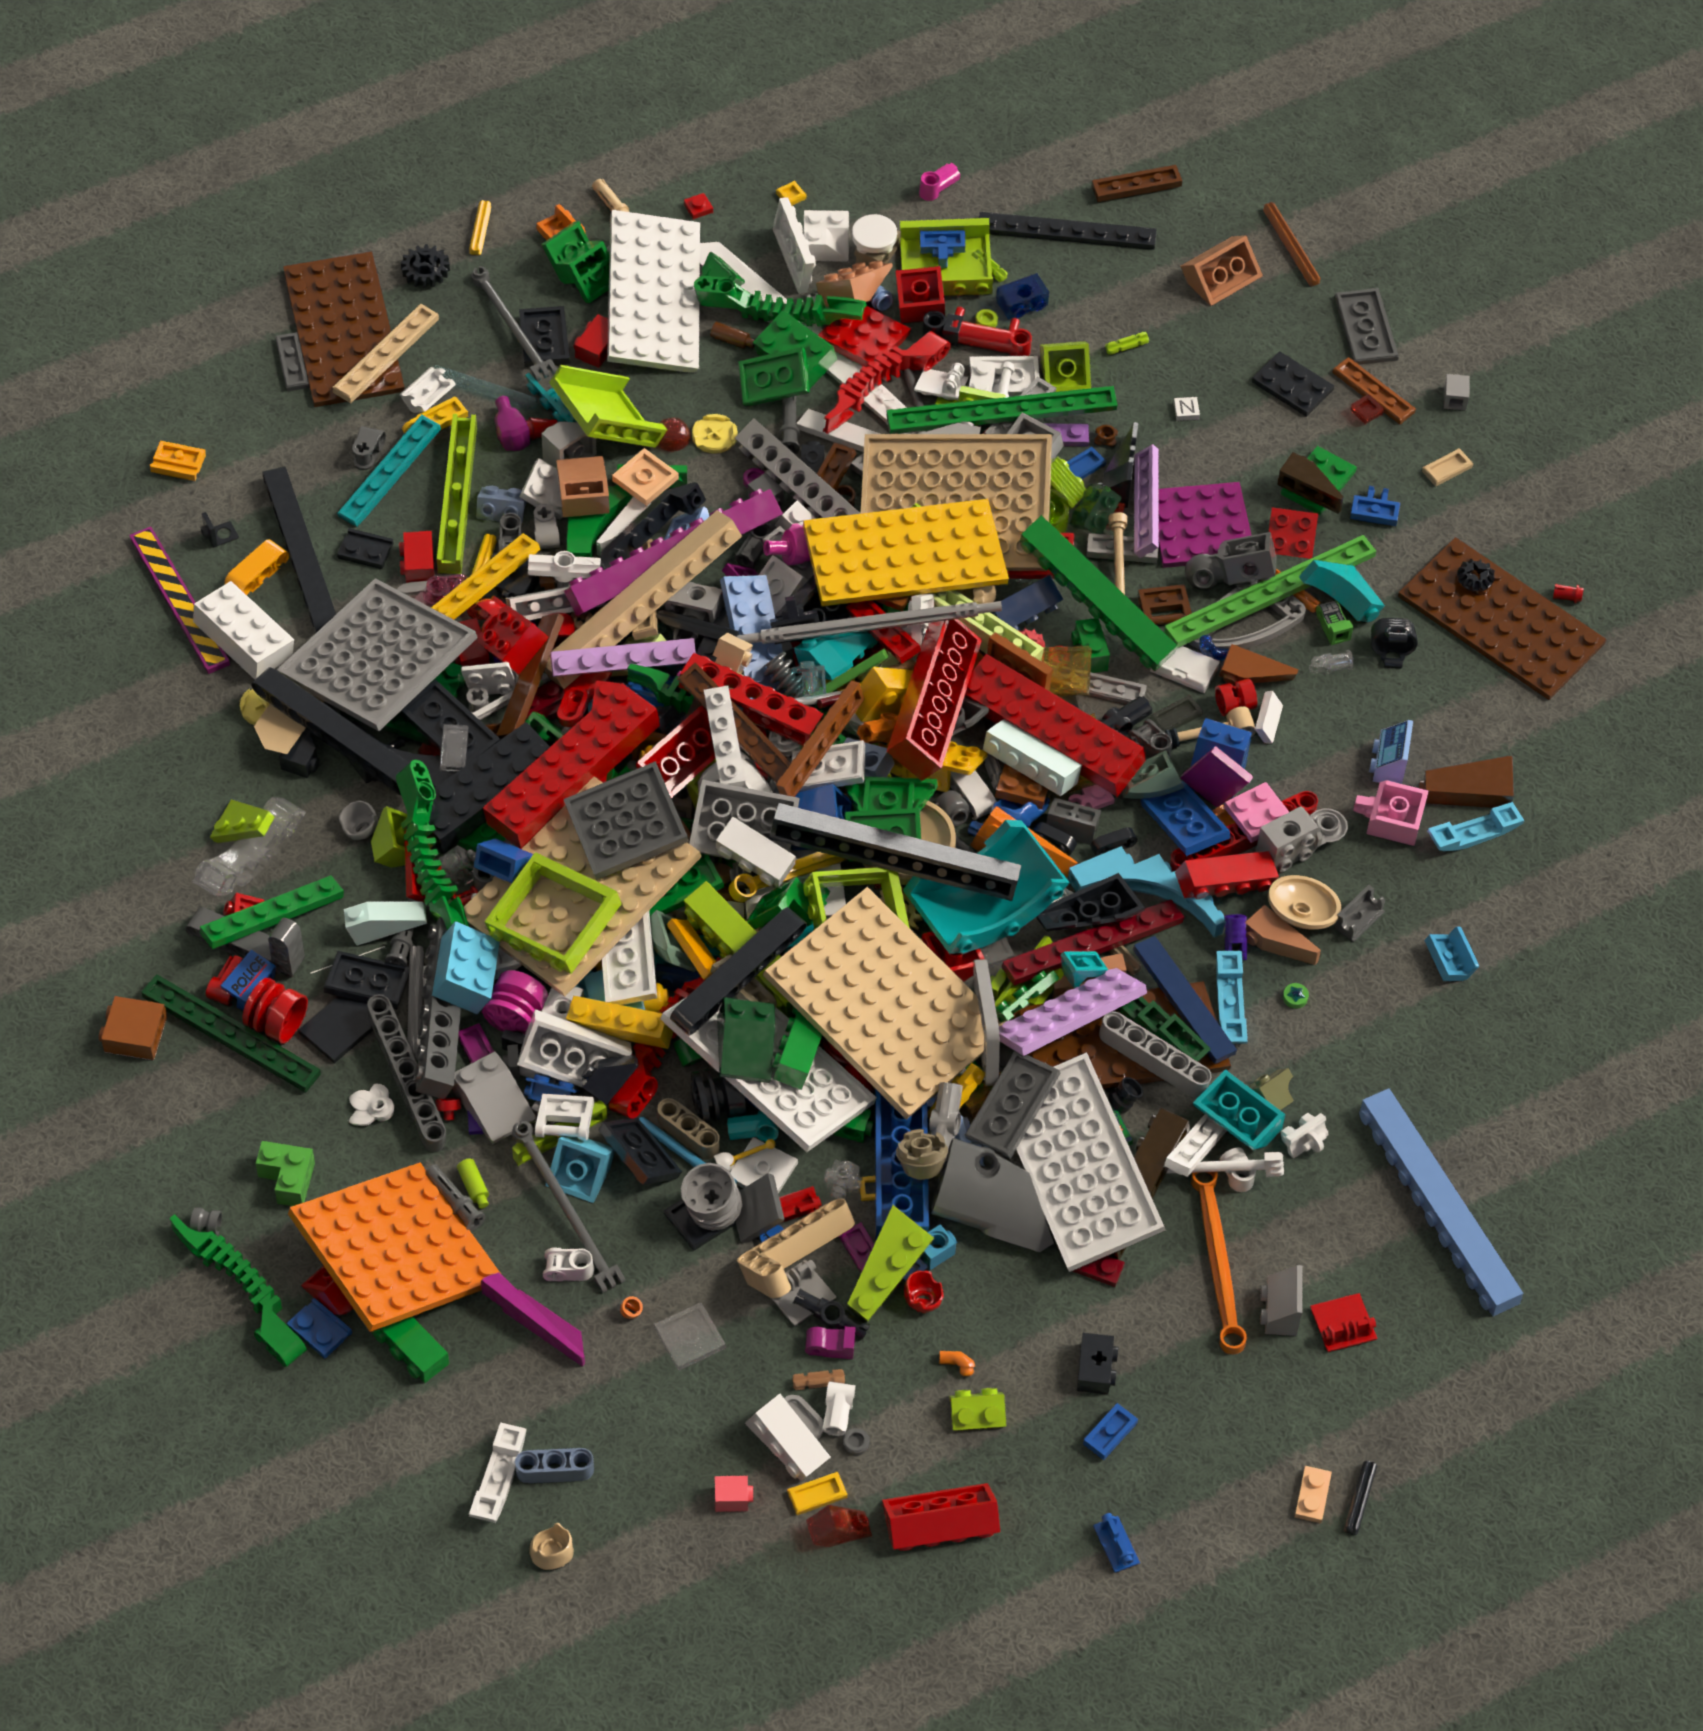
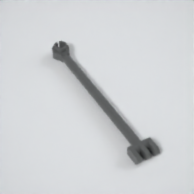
M478 266V274L477 268H474L471 274L473 284L485 291L533 362L534 366L530 367L532 376L536 381H540L541 376L539 373L544 378L550 376L548 372L550 370L554 375L557 371L555 364L551 359L542 361L490 284L488 270L485 267Z
M527 1121L515 1123L512 1129L513 1139L526 1147L583 1246L591 1253L593 1262L599 1271V1274L594 1276V1281L601 1292L607 1291L604 1281L608 1282L611 1289L617 1286L613 1276L617 1277L620 1284L626 1282L617 1264L611 1268L606 1264L533 1141V1127ZM519 1126L525 1127L527 1132L520 1133L518 1131Z

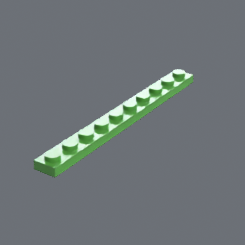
M1364 535L1359 536L1285 570L1269 580L1261 581L1166 625L1164 632L1179 648L1311 587L1312 585L1303 583L1299 576L1313 560L1356 566L1374 558L1376 550Z

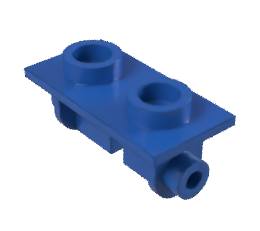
M535 1074L534 1078H526L527 1081H531V1086L527 1085L524 1091V1095L528 1096V1099L541 1101L542 1094L573 1096V1093H580V1090L573 1089L574 1084L559 1080L558 1085L549 1083V1077Z
M1111 1513L1103 1515L1101 1517L1103 1521L1094 1524L1093 1527L1114 1572L1116 1573L1140 1564L1119 1517L1112 1516Z

